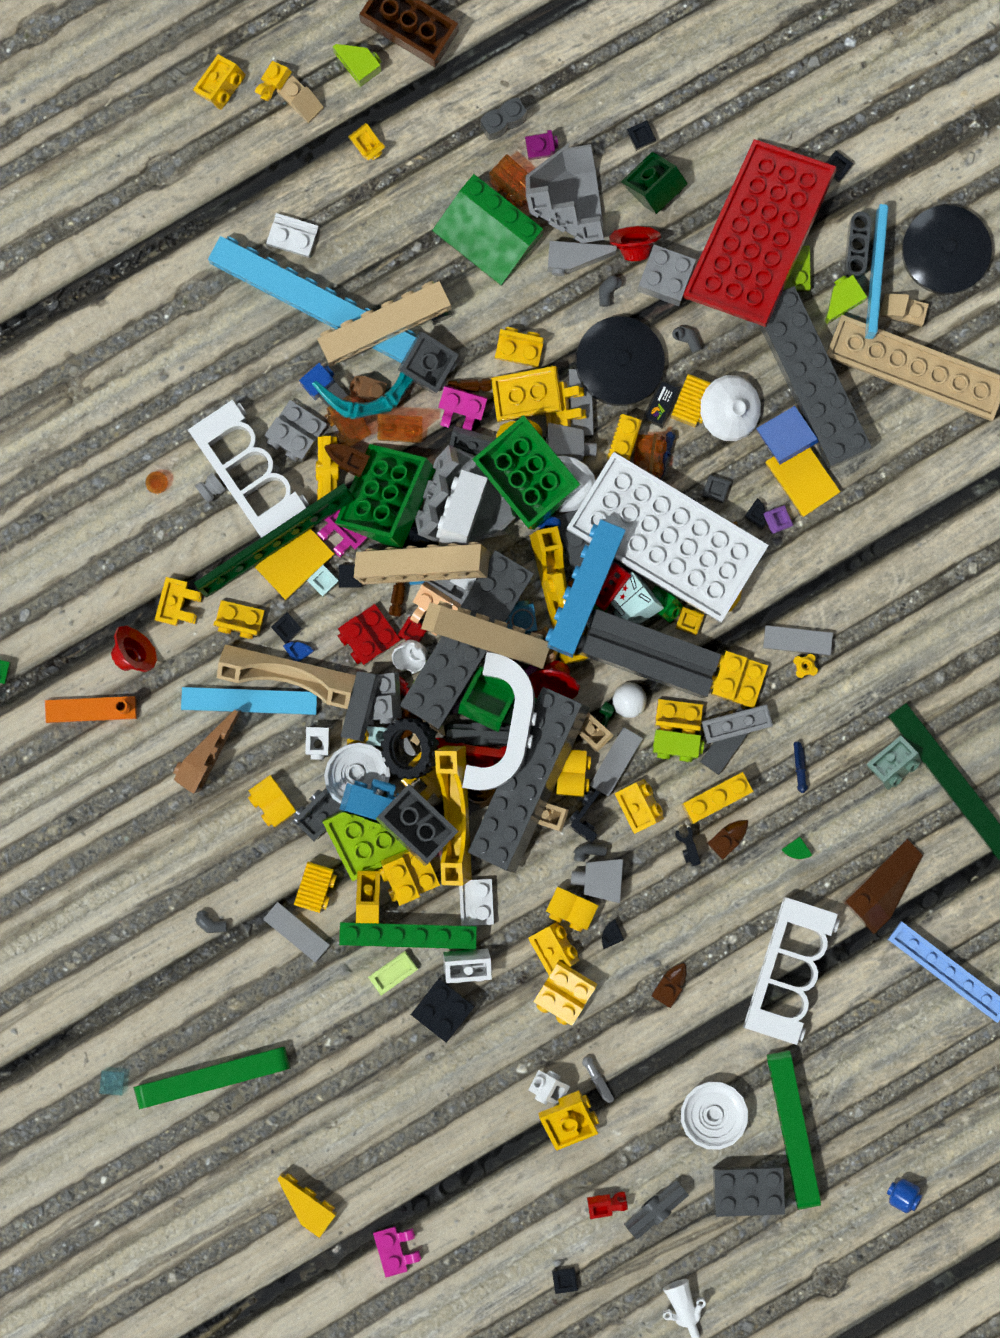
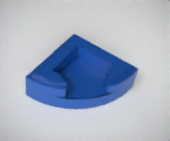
M289 642L283 645L292 660L297 662L302 661L314 652L310 646L301 642Z

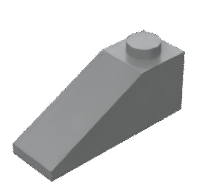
M550 241L547 272H552L554 276H565V273L570 274L615 256L617 246Z

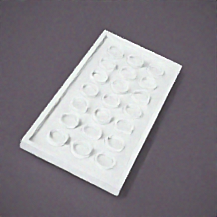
M615 452L609 458L567 527L568 531L588 543H591L592 537H589L594 524H599L600 519L625 529L624 537L614 559L722 623L769 546Z

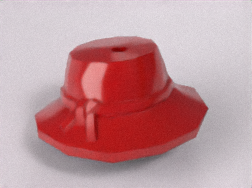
M644 226L625 227L613 231L609 236L610 243L620 249L624 260L642 261L649 258L653 243L661 239L660 232L651 227Z
M127 625L118 627L114 635L115 645L111 652L115 665L124 671L133 669L147 672L155 667L157 656L155 647L149 639Z
M553 661L544 665L543 669L529 675L536 698H538L542 687L570 699L575 698L579 693L580 685L571 677L569 667L563 662Z

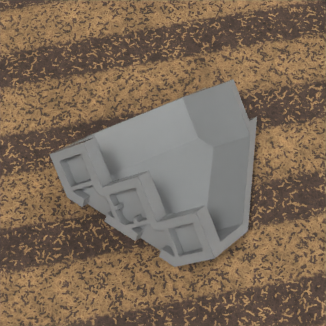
M568 143L525 176L529 212L537 218L540 216L547 220L549 225L563 233L564 231L574 236L575 240L581 243L604 240L601 203L591 144L570 148Z
M448 445L435 459L433 468L436 471L433 480H428L423 498L426 499L423 510H418L415 518L418 535L439 543V538H436L438 524L441 516L444 514L446 500L451 494L454 477H459L461 470L486 477L472 460L475 457L474 455ZM488 478L484 497L469 541L509 534L508 525L516 517L515 511Z

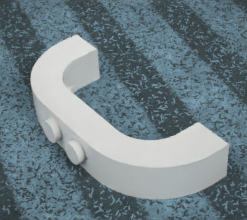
M489 652L486 653L483 675L506 681L514 691L515 704L507 748L503 758L497 764L486 768L466 765L462 788L472 790L498 788L510 781L518 773L525 760L527 748L531 749L533 735H530L531 725L535 726L537 720V712H534V688L527 673L508 657Z

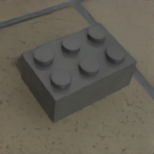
M410 784L376 818L424 866L458 833V830Z
M781 1165L712 1168L714 1214L716 1217L785 1214L784 1176Z

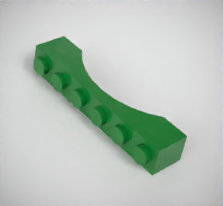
M340 922L339 945L476 949L477 926Z

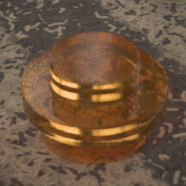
M155 471L147 476L145 484L151 493L160 494L167 489L168 479L162 472Z

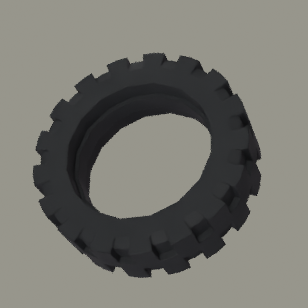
M414 717L394 721L395 723H391L387 727L388 730L384 731V740L381 741V747H383L381 754L382 758H385L384 763L386 767H389L391 769L390 772L394 775L397 774L401 779L423 777L433 770L432 767L436 766L435 751L439 745L434 729L431 730L427 722H422L420 718L414 719ZM405 730H410L416 734L421 744V758L415 767L405 763L400 755L399 740Z

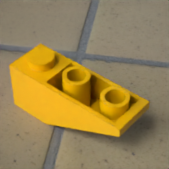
M281 1173L277 1179L300 1224L320 1238L337 1214L334 1211L335 1207L326 1200L323 1202L315 1197L317 1194L306 1186L303 1189L296 1184L298 1180L291 1174L287 1173L284 1175Z

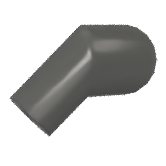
M615 275L609 276L600 285L599 306H610V293L622 286L621 278Z
M681 326L673 330V338L688 343L692 353L702 350L694 330Z
M588 843L576 847L573 852L575 853L574 860L584 862L586 854L605 856L607 846Z
M201 910L197 912L196 924L206 933L227 932L226 921L213 922L209 918L207 911Z

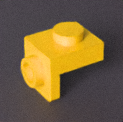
M366 123L348 136L366 160H375L383 153L381 150L385 148V145L379 141Z
M553 572L546 574L545 586L547 592L550 593L551 600L559 601V604H565L566 600L563 599L565 587L562 573Z

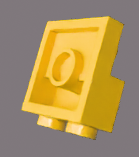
M725 651L724 655H721L719 659L717 677L712 676L711 695L754 708L768 665Z
M408 850L381 861L383 868L379 870L384 882L389 881L391 886L388 889L389 895L393 902H398L399 906L419 898L420 894L440 886L431 862L424 866Z
M558 961L533 1002L537 1004L536 1006L541 1012L548 1013L549 1011L554 1014L559 1023L573 1025L594 992L597 983Z
M579 1090L559 1098V1105L538 1113L539 1119L556 1151L598 1134L596 1127L599 1124L598 1117L595 1111H589L588 1108H591L590 1101L587 1095L582 1096Z

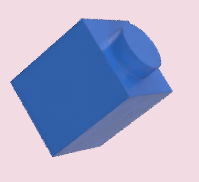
M318 363L299 382L311 397L317 400L320 393L312 383L317 381L327 389L335 382L332 378L335 374L327 365L323 367Z

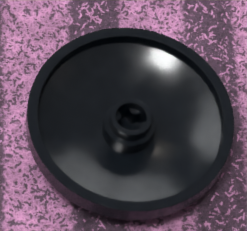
M953 205L936 206L919 214L908 227L902 242V259L908 274L919 286L936 294H957L974 286L986 272L992 255L991 239L983 222L972 212Z
M616 316L603 319L587 330L578 344L575 366L581 384L591 396L605 404L628 406L642 401L655 390L663 376L665 357L658 337L647 325L630 317Z

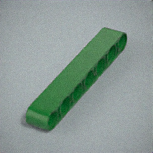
M284 1046L145 1083L133 1088L138 1108L143 1109L291 1069Z
M787 1050L767 1054L768 1067L797 1208L802 1210L821 1206L791 1053Z

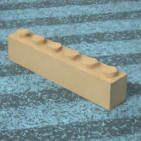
M434 281L427 282L422 285L421 290L415 293L413 290L406 292L401 296L402 299L396 302L393 300L387 301L381 305V309L375 312L373 310L366 311L356 321L350 319L340 325L341 328L337 330L329 329L320 334L321 337L317 340L329 366L338 364L451 310V304L440 281L436 283Z
M470 542L468 545L450 543L443 547L427 545L426 548H418L416 546H407L406 549L387 547L385 550L368 548L365 551L356 552L354 578L363 585L488 578L490 552L478 542Z
M439 601V604L429 602L421 629L543 669L549 648H547L548 642L543 640V635L534 632L527 635L525 634L526 629L517 626L509 629L507 628L508 623L496 619L494 623L488 622L490 618L488 616L477 613L476 617L470 615V610L458 607L456 611L452 609V604Z

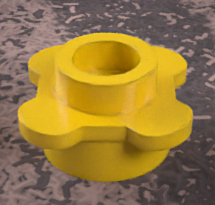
M808 654L806 657L796 656L793 663L796 665V676L798 678H803L805 675L815 676L818 669L815 667V656L813 654Z

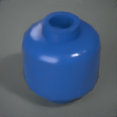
M900 1179L897 1184L892 1182L887 1191V1194L890 1195V1205L904 1213H909L911 1210L915 1211L923 1197L920 1194V1187L906 1179Z

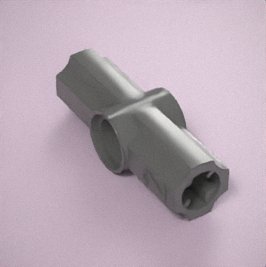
M471 723V725L447 724L446 742L464 743L479 747H490V745L507 746L510 726H502L500 731L497 732L480 723Z
M675 1180L659 1195L656 1194L645 1202L641 1207L642 1209L625 1222L624 1225L637 1240L652 1226L658 1225L671 1214V1210L686 1199L689 1194Z

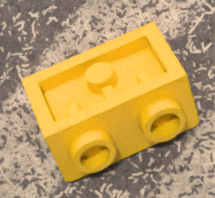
M218 54L193 88V91L202 98L212 102L219 110H222L241 84L245 73L236 63Z
M505 327V330L500 329L495 359L538 368L544 338L535 332H527V334L518 333V329Z
M221 600L217 618L213 625L218 627V632L231 634V631L240 633L239 637L252 640L253 636L259 637L265 610Z
M658 699L655 726L660 727L659 730L673 732V729H680L682 733L695 735V731H701L703 705Z
M645 779L614 793L634 834L664 820L663 810L656 803L653 797V790L650 784L646 783Z
M559 922L553 923L528 938L548 975H550L558 961L569 967L579 961L576 948L570 944L567 933Z

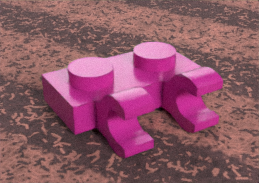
M445 385L438 407L444 409L440 425L449 428L453 413H458L466 416L463 429L472 431L475 419L482 420L488 398Z
M338 510L324 519L328 524L317 534L323 542L334 531L343 538L333 549V552L340 558L350 546L356 551L368 537L336 525L335 521L340 512Z
M396 1226L373 1233L385 1278L407 1272V1264L421 1261L422 1258L419 1250L404 1254L400 1243L414 1239L413 1228L397 1232Z

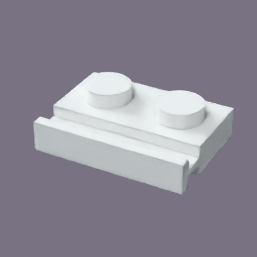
M276 213L266 244L310 258L319 226Z
M492 879L470 880L465 885L459 886L461 926L494 924Z

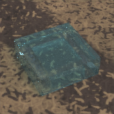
M102 1070L99 1094L122 1096L125 1072Z

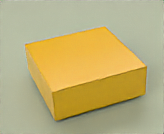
M683 607L675 629L697 636L704 614Z

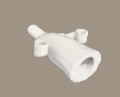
M688 1279L677 1280L666 1285L663 1291L671 1302L676 1314L667 1309L663 1312V1318L676 1321L679 1326L688 1328L691 1338H701L696 1324L701 1318L702 1308L706 1305L705 1298H698L696 1300L697 1305L696 1307L694 1306Z

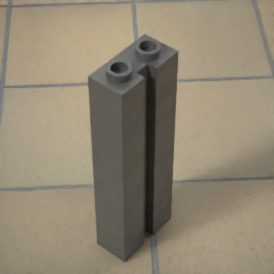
M597 609L592 610L586 623L584 634L581 636L577 646L579 648L577 654L699 698L708 697L713 681L712 676L716 672L721 656L719 653Z

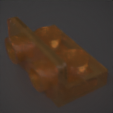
M378 414L377 439L379 441L422 442L423 417Z
M655 433L654 435H637L634 464L660 479L664 472L662 461L663 454L667 450L665 437Z

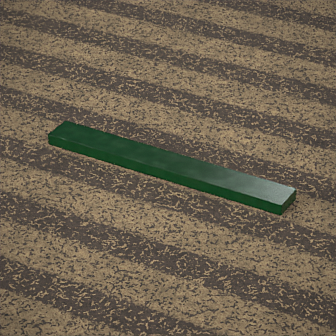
M343 483L194 582V584L206 598L352 502L355 497Z
M903 704L888 716L889 720L903 738L919 753L926 768L994 856L1000 860V823L908 704Z

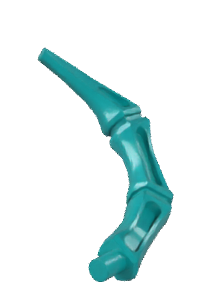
M400 372L395 384L384 396L366 403H353L350 400H343L317 381H314L312 385L344 418L357 419L391 412L393 408L397 407L414 380Z

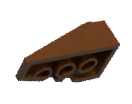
M906 839L842 901L873 934L891 918L923 857L922 853Z

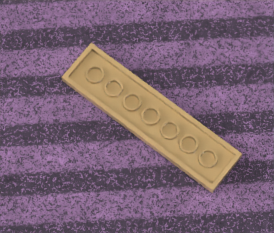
M841 315L827 351L829 359L989 421L994 420L1000 404V375L881 329L877 330V334L873 339H865L866 324Z

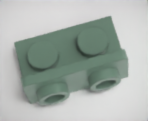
M900 735L868 762L867 766L883 782L884 787L889 790L892 787L898 786L903 777L909 772H914L922 760L919 753Z

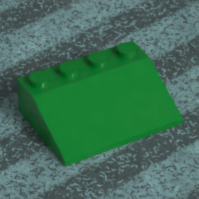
M475 174L461 188L432 230L500 286L503 285L543 236L542 227Z
M524 415L472 459L523 523L532 530H535L548 519L581 485Z
M369 444L365 453L370 456L360 478L355 476L349 489L355 499L341 508L335 524L382 544L402 549L424 499L423 495L428 480L432 481L436 469L433 468V465L425 457Z

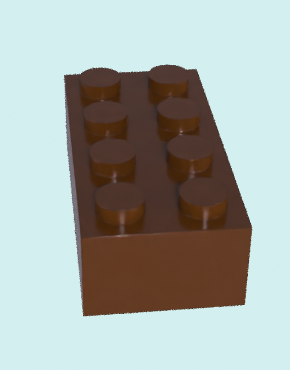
M368 0L359 14L362 24L435 68L459 32V26L456 21L421 0Z

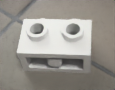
M488 949L443 952L446 983L492 980L491 958Z

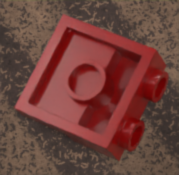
M373 604L338 628L340 634L337 635L344 646L349 644L353 650L350 655L357 665L362 662L364 667L401 641L376 604Z

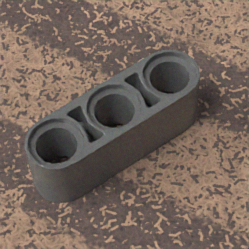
M866 212L855 213L848 225L844 272L847 277L854 275L855 279L861 278L867 267L871 218ZM862 220L865 223V227H856L854 221ZM858 241L862 243L863 249H854L852 242ZM850 264H859L861 267V271H852L850 268Z

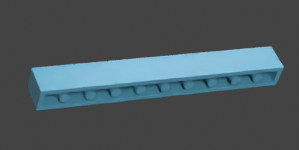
M229 236L227 238L219 237L208 258L209 263L218 269L336 330L341 328L340 325L350 319L356 321L361 318V314L370 310L368 308L364 310L356 306L357 303L345 297L343 300L337 297V292L328 287L325 290L318 287V283L311 278L306 277L303 279L297 276L298 272L289 267L285 269L279 267L278 262L270 257L264 259L258 256V251L248 246L246 249L239 246V242ZM407 330L371 348L402 363L416 338V333Z

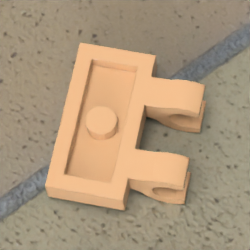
M424 582L413 600V603L417 604L418 607L410 620L418 624L420 619L424 618L429 602L439 604V601L452 604V609L456 611L458 607H461V604L427 582Z

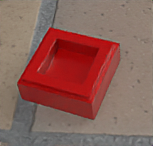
M409 616L398 636L406 641L415 640L420 643L427 631L421 629L422 623L419 622L417 624L413 622Z

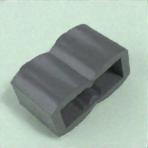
M519 98L510 99L500 109L491 110L481 118V129L488 140H496L503 136L507 129H514L523 124L527 118V111Z

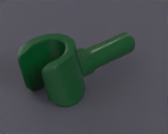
M605 702L599 712L605 715L602 725L607 728L608 721L614 712V706Z

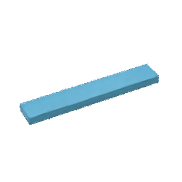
M885 204L879 205L875 217L865 339H873L878 330L888 206Z
M182 687L181 710L232 712L235 709H239L241 712L317 715V696L311 692Z

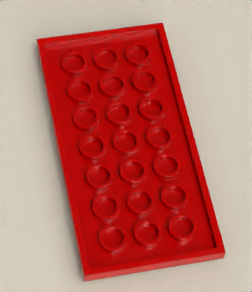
M754 139L685 289L684 298L767 327L837 171L836 166Z

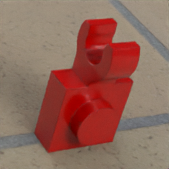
M618 1192L612 1198H610V1194L587 1197L590 1219L613 1216L612 1211L627 1210L628 1205L627 1201H625V1192Z

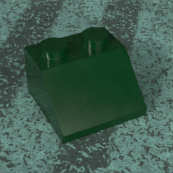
M651 152L621 181L622 185L645 208L655 214L664 209L688 184L676 165L654 152Z

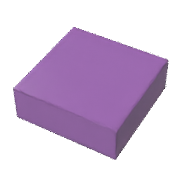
M785 505L763 514L772 534L793 526Z

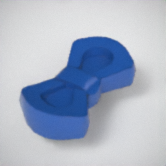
M550 517L538 527L541 530L545 529V527L558 526L559 530L561 520Z

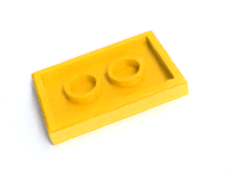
M556 366L491 378L497 422L516 420L523 415L527 418L563 411Z
M811 448L806 449L779 465L774 456L765 462L802 517H805L840 493V490Z
M309 529L261 561L255 568L287 600L335 554Z

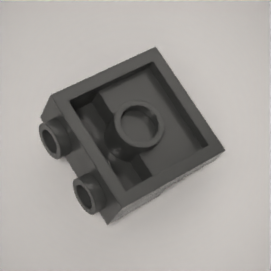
M419 331L398 371L414 380L413 382L429 392L437 393L446 385L447 380L445 378L449 372L455 369L458 363L456 359L459 354L424 332Z

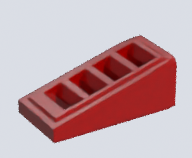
M616 563L611 565L600 591L601 596L598 597L595 605L605 611L631 577V574ZM616 572L621 575L618 579L614 576ZM610 579L614 581L612 585L608 583Z

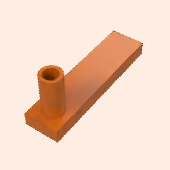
M136 696L45 700L46 723L137 719Z

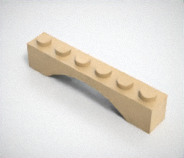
M226 644L219 659L217 670L218 679L235 683L253 680H275L297 685L319 697L325 704L348 709L356 675Z

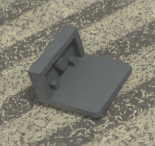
M326 789L323 791L317 790L309 798L312 802L307 807L301 806L293 814L295 819L292 822L298 825L314 842L326 831L322 820L342 811L339 809L341 804L335 801Z

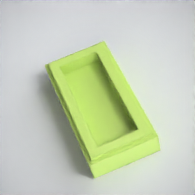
M404 951L368 978L382 996L417 971L418 968L407 952Z

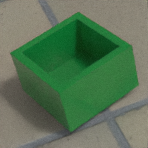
M479 666L460 703L458 713L499 732L515 701L514 691L506 681L484 676V667Z

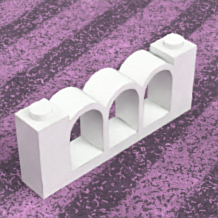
M231 400L188 429V431L262 538L310 505L303 494L298 496L296 492L292 493L291 486L284 476L274 473L275 464L272 457L266 450L257 447L256 435L253 429L246 424L247 421L244 417L247 414L240 403L236 405ZM232 431H247L251 436L249 447L222 465L210 446ZM253 455L265 457L268 460L267 472L240 491L228 474V471ZM267 482H282L286 487L285 497L275 506L257 516L245 497Z
M783 897L745 1018L744 1028L797 1045L798 1040H803L806 1028H803L804 1023L799 1020L805 1016L809 1005L804 991L811 989L818 979L817 966L813 961L821 958L826 952L828 944L826 935L831 936L832 932L836 933L840 922L839 919H836L838 914ZM787 922L816 932L821 941L818 952L812 956H803L781 949L780 944ZM781 953L806 962L811 969V978L808 983L797 987L770 979L777 954ZM768 983L792 990L800 996L802 1005L800 1011L795 1016L784 1017L760 1009Z

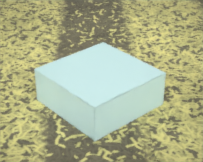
M324 565L307 580L322 597L339 582Z

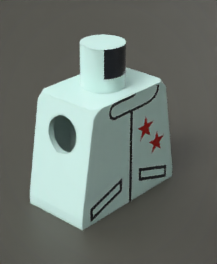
M631 572V577L611 602L616 609L611 615L641 624L660 612L664 607L644 580L634 572Z

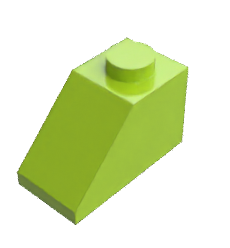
M342 44L332 46L334 54L360 87L382 72L381 59L375 52L371 53L368 48Z
M845 275L834 282L835 286L831 291L825 318L827 325L867 299L866 294L854 275L848 278Z

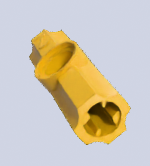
M318 437V461H316L317 500L337 488L339 465L328 456L324 448L325 445L338 444L337 437Z

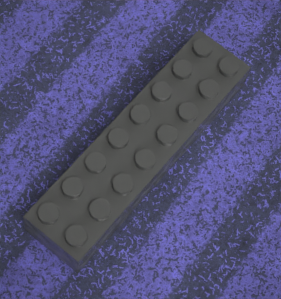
M795 286L781 293L767 327L759 326L804 420L818 439L816 446L829 470L868 452L872 447Z
M495 550L489 559L488 578L477 579L462 603L461 608L470 610V615L476 617L477 613L490 617L488 622L494 623L496 619L506 623L532 581L534 573ZM442 636L400 706L440 730L488 651Z
M542 687L534 707V712H537L535 726L531 725L530 735H533L531 749L527 748L525 760L518 773L510 781L496 789L468 853L506 871L516 873L590 707Z

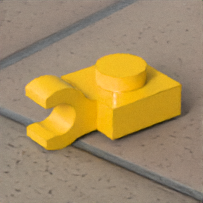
M272 61L261 78L264 83L256 87L255 93L261 95L260 98L268 102L275 89H282L292 71L288 67Z

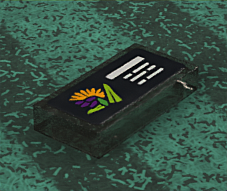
M661 378L642 420L663 429L681 387Z

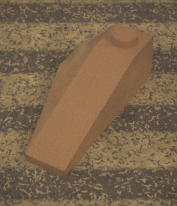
M233 710L183 762H178L173 772L176 774L174 781L193 794L202 790L241 710Z

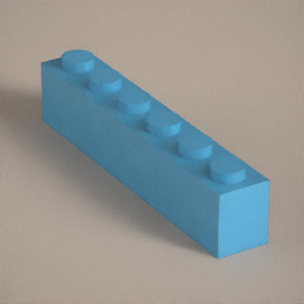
M601 519L598 525H593L589 537H592L589 546L585 544L580 556L584 558L581 566L576 565L571 577L575 581L572 587L567 586L563 599L566 600L564 607H558L555 614L556 626L554 629L550 627L545 638L546 641H549L547 648L573 658L586 623L624 537L625 529Z

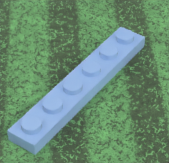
M900 921L887 940L998 1023L1000 1020V996Z

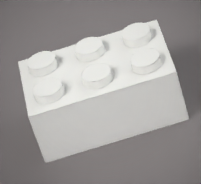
M461 470L459 477H454L451 494L446 500L445 511L440 518L436 538H439L438 546L443 547L450 543L468 544L484 497L487 483L486 477Z

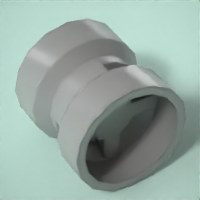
M213 472L207 476L205 484L199 482L195 485L208 504L214 500L213 494H222L226 491Z

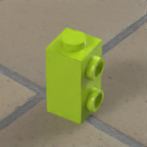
M655 730L652 753L657 754V758L670 759V756H678L679 761L693 762V758L697 759L699 754L703 755L704 741H700L701 735Z

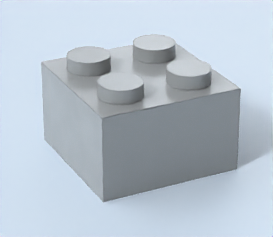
M654 244L639 283L638 292L679 306L696 259Z

